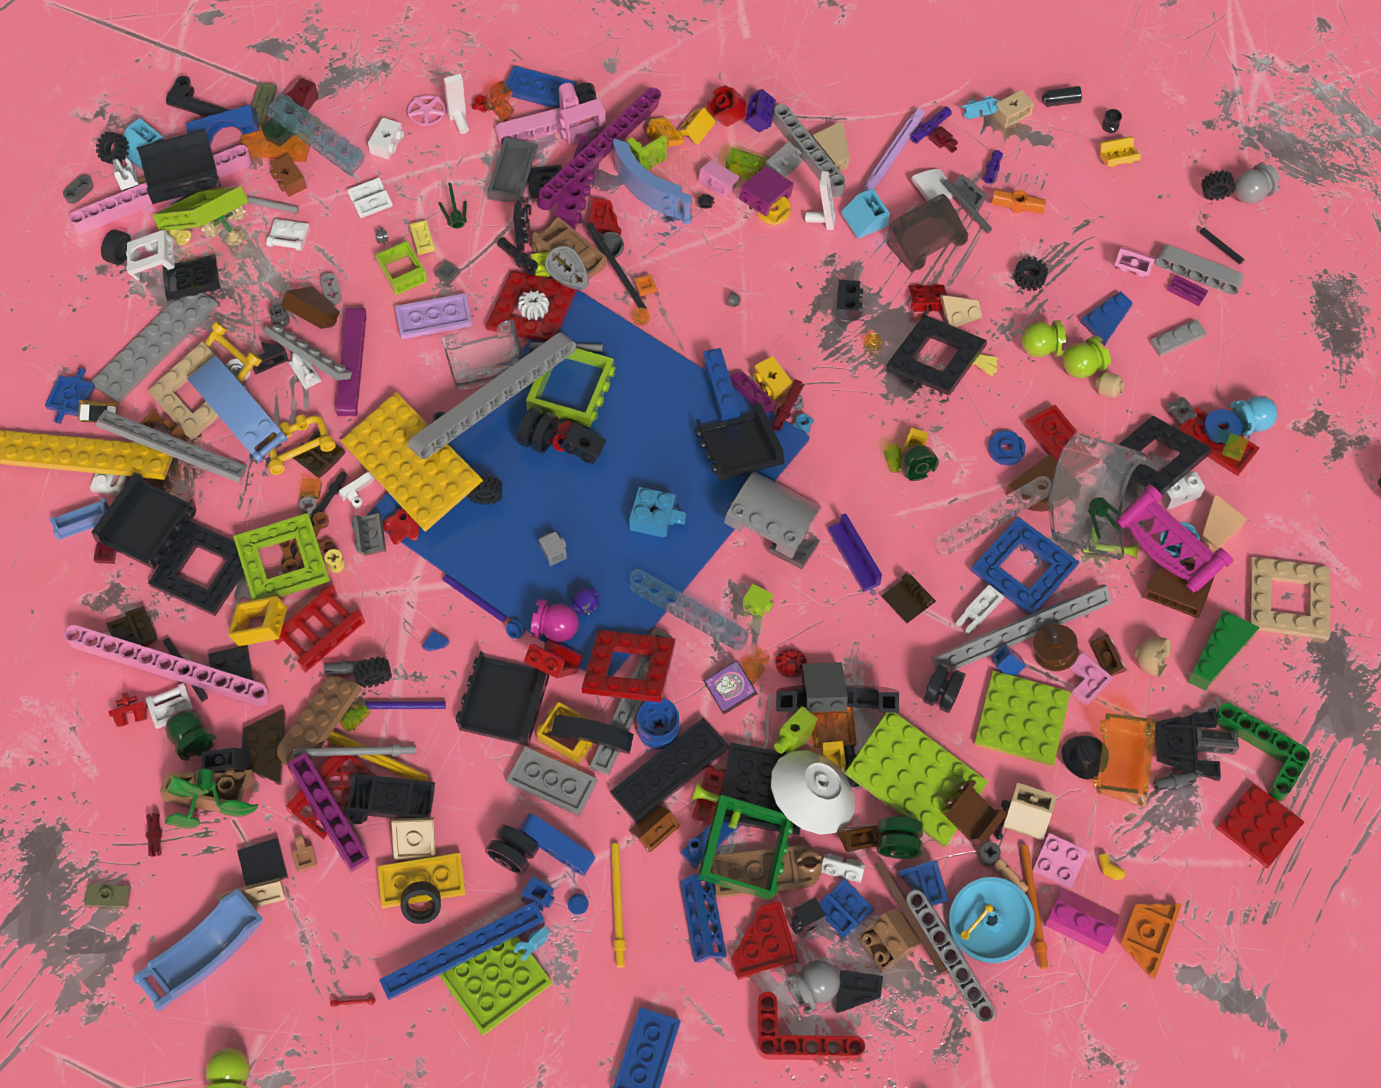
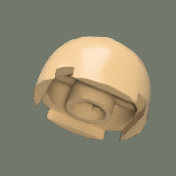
M1154 636L1144 640L1141 646H1137L1135 657L1138 658V664L1145 673L1159 677L1164 674L1168 665L1165 663L1166 657H1170L1171 641L1164 637Z

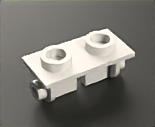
M293 353L292 361L288 363L305 390L321 382L311 363Z
M831 853L824 855L821 873L861 883L865 864H862V861L847 858V862L844 863L841 856Z

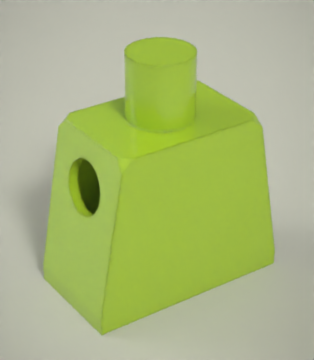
M802 706L782 726L774 744L775 750L781 754L783 752L798 751L810 740L818 718Z

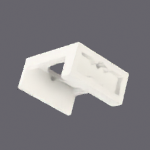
M161 230L127 242V272L136 280H140V272L162 264L168 270L175 268L174 238L165 230ZM158 241V254L140 260V252L137 248Z

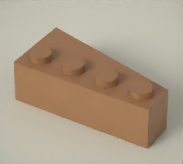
M233 770L226 771V773L213 772L212 783H216L220 803L227 800L248 803L256 780L252 770H245V772H235ZM194 772L166 773L160 788L164 802L191 807L194 796H174L169 794L167 789L174 775L195 784L196 774ZM212 789L209 790V793L198 796L195 804L197 809L220 813L221 808H218Z

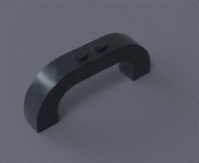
M805 685L787 686L776 690V711L797 712V709L802 706L806 708ZM846 685L847 707L871 708L878 710L879 713H899L898 690L879 686Z

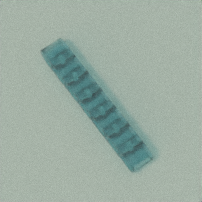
M636 569L630 573L628 584L632 592L736 651L746 647L748 632L743 627L643 570ZM640 579L642 582L635 583L633 580ZM655 588L659 590V592L652 593L650 589ZM673 598L675 602L670 603L666 599ZM688 607L692 609V612H685L683 609ZM706 617L709 621L703 622L700 618ZM724 627L726 631L721 632L717 628ZM739 636L743 638V641H736L734 637Z

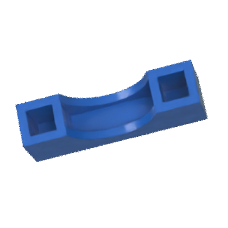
M243 105L237 109L226 110L223 113L209 115L206 118L195 119L192 122L186 123L187 134L205 129L210 145L214 136L221 129L227 127L237 128L243 135L260 131L257 112L251 105Z
M721 348L703 351V365L707 378L712 383L720 421L740 417V407Z

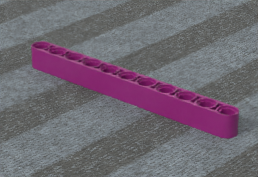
M654 87L647 89L541 188L537 199V206L542 210L551 209L614 149V139L623 141L657 109L661 98V91Z

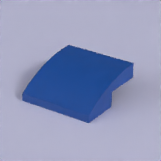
M845 879L819 902L826 914L825 920L843 938L849 935L875 910Z

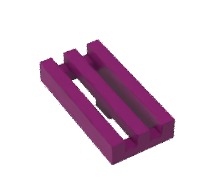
M1178 275L1174 277V280H1172L1167 291L1197 306H1200L1208 293V290Z

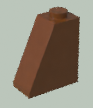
M313 286L286 291L281 303L283 308L320 329L335 326L340 313Z

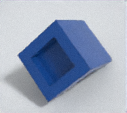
M1006 644L991 657L996 667L1008 675L1016 677L1026 667L1022 657Z

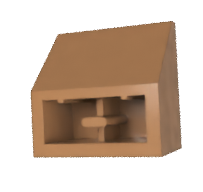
M898 909L885 912L857 936L881 972L907 957L922 944Z

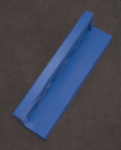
M692 874L681 880L680 885L694 962L701 963L710 958L724 959L727 957L714 885L713 883L706 882L707 891H705L701 886V881L703 880L697 879L698 874ZM705 901L710 905V912L705 907ZM709 921L714 925V932L709 928ZM713 941L718 946V952L713 950Z

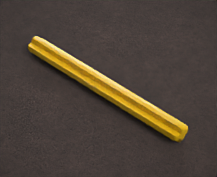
M332 731L326 740L339 747L341 745L344 747H367L335 731ZM358 755L407 779L428 781L427 774L386 755Z

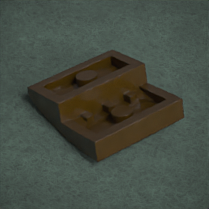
M316 430L307 442L320 437V432ZM319 445L293 457V459L320 478L343 457L346 451L336 445L333 450L325 452L321 450Z
M144 606L125 612V617L106 623L112 637L144 647L157 640Z

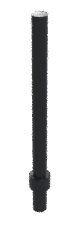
M590 222L586 227L592 234L593 241L596 245H599L640 311H645L647 307L604 242L605 238L597 231L594 224Z
M341 471L336 480L329 485L328 492L310 518L312 527L315 525L313 522L314 515L318 512H324L334 495H337L339 490H341V485L348 476L345 472ZM295 542L290 548L293 557L297 553ZM284 557L283 560L281 561V564H282V565H283V564L285 563V561H286V560H285V557Z

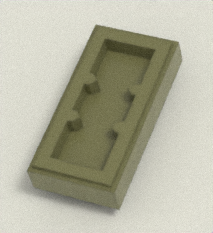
M88 884L84 905L86 907L128 908L131 887Z

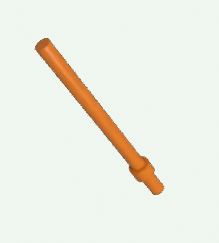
M1022 845L1020 849L1026 885L1028 886V897L1035 913V953H1038L1040 969L1044 970L1049 968L1046 954L1048 947L1047 942H1044L1029 846Z

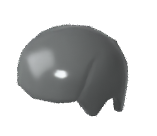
M606 232L603 234L604 242L613 256L617 258L624 251L623 238L618 233Z

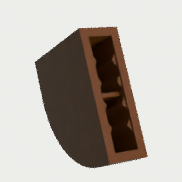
M1049 454L1008 484L1005 494L1013 502L1025 509L1043 512L1057 509L1069 500H1075L1079 496L1078 492L1081 485Z
M1180 562L1181 565L1186 566V570H1194V563ZM1161 567L1150 578L1142 597L1198 619L1204 608L1214 577L1198 592L1192 593L1186 588L1187 581Z

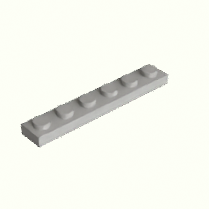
M273 324V326H265L264 334L335 380L350 379L352 372L347 370L344 365L336 363L332 357L322 354L317 348L311 347L307 341L300 340L296 337V334L286 331L282 325Z

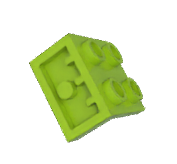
M662 135L645 147L633 137L627 140L633 156L648 171L657 164L663 163L667 158V137L665 135Z

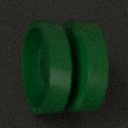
M902 816L880 819L877 831L880 836L877 839V852L882 856L894 859H912L921 856L923 842L920 838L923 836L924 824L917 819Z

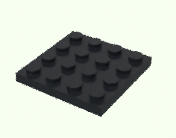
M730 743L722 795L783 813L776 804L771 790V772L778 759L788 753L783 752L781 754L776 750ZM726 809L723 822H730L733 811ZM744 814L740 815L737 825L779 832L780 829L778 824ZM791 822L793 824L791 834L799 835L800 827Z

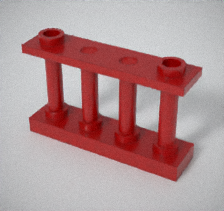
M332 584L328 588H324L315 599L282 626L279 639L274 640L277 645L284 641L299 656L297 662L305 673L365 623L364 617L358 609L350 613L335 599L337 593ZM329 603L344 618V621L335 626L320 609ZM313 615L329 630V633L324 638H319L305 624ZM298 628L314 643V646L308 651H304L289 636Z

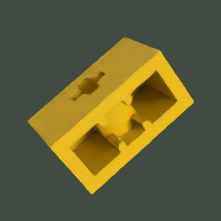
M774 356L754 365L753 377L757 383L761 384L763 391L769 397L776 401L787 395L793 382Z

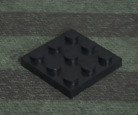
M215 254L175 263V268L170 270L162 266L167 301L178 300L186 296H196L199 293L208 291L213 292L221 288Z

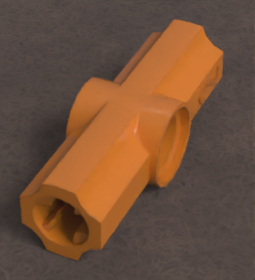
M995 189L992 205L1010 208L1014 213L1027 211L1043 215L1046 199L1028 196L1022 190L1012 193Z

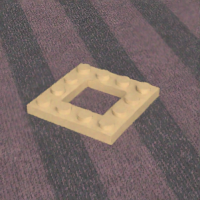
M203 341L147 390L192 441L219 417L207 402L192 413L175 394L188 381L187 378L215 356Z
M1252 557L1250 560L1249 622L1260 627L1259 631L1328 640L1330 638V567ZM1272 580L1308 585V616L1271 611Z

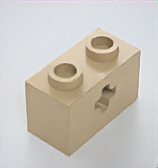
M1020 90L996 102L998 111L992 114V116L1005 129L1031 115L1034 102Z

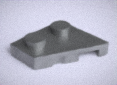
M815 538L814 541L803 540L792 559L776 551L777 544L774 542L769 548L768 553L803 569L818 547L820 540Z

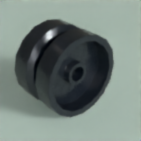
M535 406L530 407L519 425L516 436L517 443L526 448L531 446L533 451L544 454L551 446L553 437L557 433L559 417L549 412L544 414L542 409Z
M939 663L927 685L923 702L934 706L941 696L939 709L950 713L966 673L955 670L949 680L947 678L950 673V667Z
M501 824L495 832L497 840H491L488 843L485 853L502 867L522 875L529 866L527 859L534 858L539 847L521 831Z

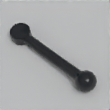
M1008 800L1001 802V807L1005 812L1010 804ZM1004 820L1000 823L998 832L995 833L997 840L1003 838Z

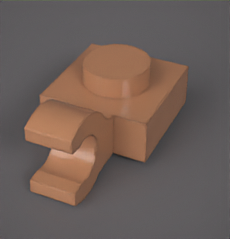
M303 834L294 836L297 850L292 851V856L297 873L318 867L312 845L306 847Z

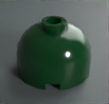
M923 444L908 447L900 458V468L909 481H919L927 478V473L931 470L934 472L939 465V459L934 451Z

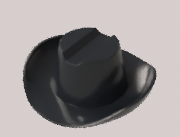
M1077 736L1069 739L1063 745L1062 760L1072 774L1081 779L1088 780L1098 777L1105 770L1108 762V751L1103 742L1098 738Z

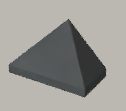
M963 174L953 183L955 188L976 210L988 197L978 185Z

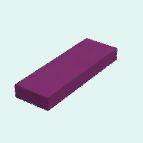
M743 371L730 376L733 387L752 405L761 403L765 413L777 408L778 404Z

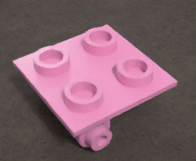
M1049 833L1033 868V872L1071 889L1088 850Z

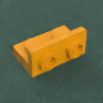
M667 117L651 119L645 131L652 142L665 135L667 137V150L671 146H679L684 142V138Z

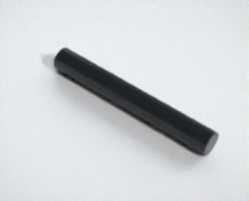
M1203 227L1199 233L1238 264L1241 265L1245 259L1206 228Z

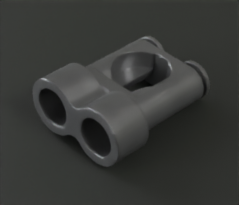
M1180 397L1176 402H1170L1166 406V410L1171 415H1174L1181 424L1197 416V413L1189 406L1190 403L1185 397Z

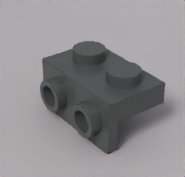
M377 513L363 517L353 516L352 528L356 535L354 544L358 553L367 556L387 551L382 514Z

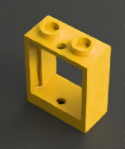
M278 596L238 603L228 636L238 646L279 639L287 606ZM265 615L262 627L248 629L250 618Z
M558 702L555 707H551L545 723H541L537 728L538 742L580 764L593 743L580 740L572 751L547 736L552 730L555 715L589 718Z

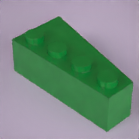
M1223 610L1187 682L1206 691L1222 671L1254 638L1260 627Z

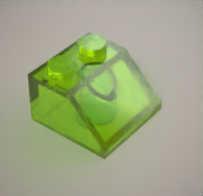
M741 146L732 147L726 159V169L738 175L739 178L750 180L766 166V161L770 156Z

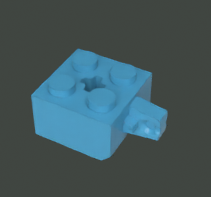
M639 487L629 518L630 530L658 537H666L670 525H674V523L685 525L687 514L675 508L676 495Z

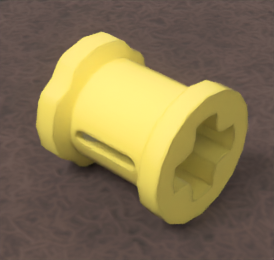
M331 549L326 552L325 561L328 569L333 573L341 572L345 567L341 552L337 549Z

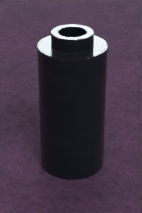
M1080 86L1045 90L1044 94H1042V103L1046 107L1076 104L1082 101Z

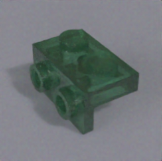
M284 107L263 124L261 129L267 141L280 147L298 133L304 125L302 121L292 117L289 110Z

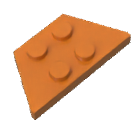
M1162 903L1153 905L1135 904L1125 928L1120 945L1152 979L1157 975L1182 905L1180 903H1175L1174 905H1162Z

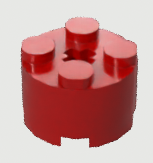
M724 85L713 91V97L710 101H707L708 112L726 127L744 119L746 116V101L733 87Z

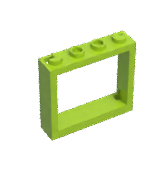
M242 185L208 189L197 192L152 214L159 231L197 228L248 203Z
M575 348L574 352L567 359L604 369L586 413L540 400L553 368L534 381L526 399L527 410L535 406L542 409L544 414L549 412L559 417V420H569L571 423L575 422L580 426L590 428L592 422L597 419L598 407L603 405V395L609 390L610 378L615 376L616 367L614 366L613 358Z

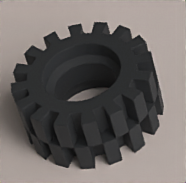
M104 132L105 135L102 134V139L98 138L99 144H96V147H99L96 150V153H99L97 155L98 158L110 164H113L114 159H118L120 164H122V160L126 158L125 155L129 154L126 152L129 150V146H126L129 144L126 141L127 138L118 133ZM114 143V151L111 154V146Z
M1217 170L1214 174L1211 172L1209 176L1206 175L1202 179L1201 186L1206 199L1210 198L1211 201L1214 199L1218 201L1219 198H1222L1223 200L1225 196L1229 197L1230 194L1234 193V178L1229 171L1224 173V170L1220 172Z
M1031 256L1027 260L1022 258V261H1019L1016 265L1014 281L1015 283L1018 282L1017 286L1020 287L1022 285V289L1028 288V291H1031V288L1034 291L1037 290V287L1039 289L1042 288L1048 274V267H1046L1045 263L1042 264L1043 260L1037 261V257L1031 259ZM1033 271L1037 274V276L1030 277L1027 276L1024 272Z
M483 475L481 477L483 481L468 494V499L476 504L480 502V505L484 503L486 505H490V503L495 504L502 499V481L497 477L493 478V476L487 477V475Z
M371 657L370 660L364 659L363 662L360 661L358 664H355L353 668L356 683L363 688L385 684L384 681L388 682L392 678L389 661L384 657L381 659L380 657H376V659Z

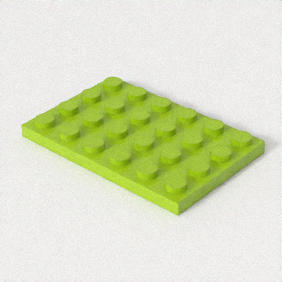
M897 713L884 714L844 773L902 817H910L921 821L924 824L923 832L942 847L947 846L957 831V828L940 812L945 806V800L955 794L957 785L962 781L975 780L977 783L973 789L979 795L988 783L985 778Z

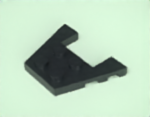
M1216 708L1208 709L1207 712L1203 713L1195 712L1190 716L1182 718L1178 716L1155 722L1156 761L1220 781V761L1198 760L1196 727L1216 728Z

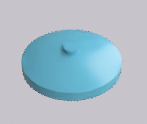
M985 877L967 884L956 895L950 909L949 924L955 942L964 953L977 961L997 964L1014 959L1029 945L1035 930V913L1029 898L1017 885L1006 879ZM991 904L993 911L988 912L972 930L968 940L962 939L961 932L967 931L985 910V906Z

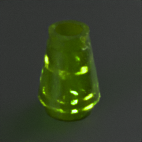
M899 444L886 445L883 453L890 472H900L902 449L899 447Z
M363 704L345 713L340 720V724L347 732L355 731L370 714V711Z

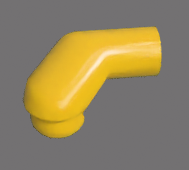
M1108 854L1098 856L1102 872L1105 876L1113 880H1122L1125 877V871L1112 865Z

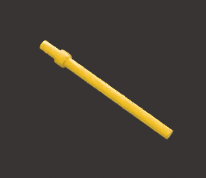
M618 843L611 844L615 922L613 948L616 951V967L623 968L625 967L624 951H626V941L623 935L620 847Z

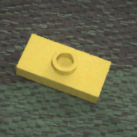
M427 220L409 224L417 254L434 252L435 248Z

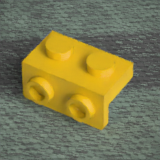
M1132 136L1100 143V159L1107 166L1115 167L1118 164H1129L1140 160L1141 154L1134 147V138Z

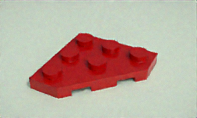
M781 901L759 907L751 925H749L737 950H735L731 960L737 980L799 963Z

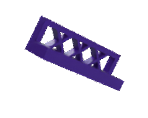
M842 514L839 523L828 527V533L861 590L866 592L881 584L882 573L847 514Z

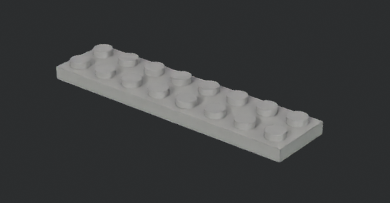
M204 293L174 300L91 381V383H94L95 389L119 405L218 307L217 302Z

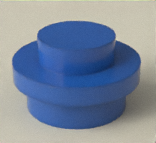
M513 619L508 622L506 633L511 638H521L525 633L524 625L519 620Z
M574 894L568 900V909L575 915L585 913L589 907L588 899L583 894Z

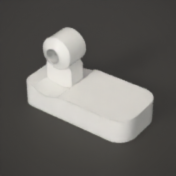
M367 472L339 490V496L343 501L348 498L354 508H360L362 506V499L358 497L357 492L373 483L375 478L370 472Z

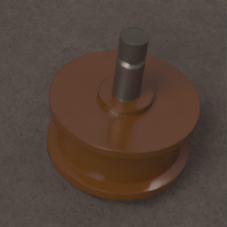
M1059 624L1048 625L1040 629L1034 637L1035 658L1042 668L1049 671H1063L1073 666L1079 656L1076 634L1069 627Z

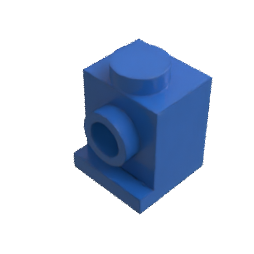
M532 876L521 893V901L528 904L535 901L539 910L543 912L544 908L547 907L549 909L555 900V897H553L554 888ZM536 896H542L543 899L541 900V899L537 898Z

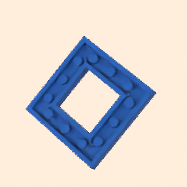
M1017 517L971 567L970 571L988 585H991L1025 613L1031 615L1042 607L1077 568L1080 562L1028 523ZM1020 544L1050 565L1030 589L1000 568Z

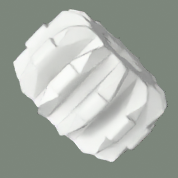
M530 290L529 293L524 292L523 296L519 297L518 310L521 312L522 317H527L528 320L531 318L537 320L538 317L543 318L544 314L548 313L549 301L544 293L540 294L538 290L536 292Z

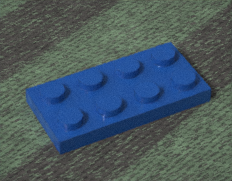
M514 65L502 89V94L557 109L560 108L559 87L564 83H571L575 88L577 82Z
M640 1007L613 1088H660L681 1020Z

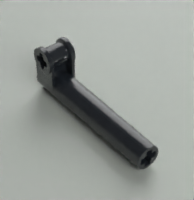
M187 76L178 77L166 97L167 105L205 117L230 110L192 97L195 91Z

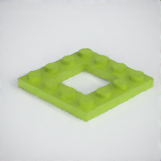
M308 513L233 536L252 600L274 596L282 597L330 582ZM296 538L305 568L267 579L258 550Z

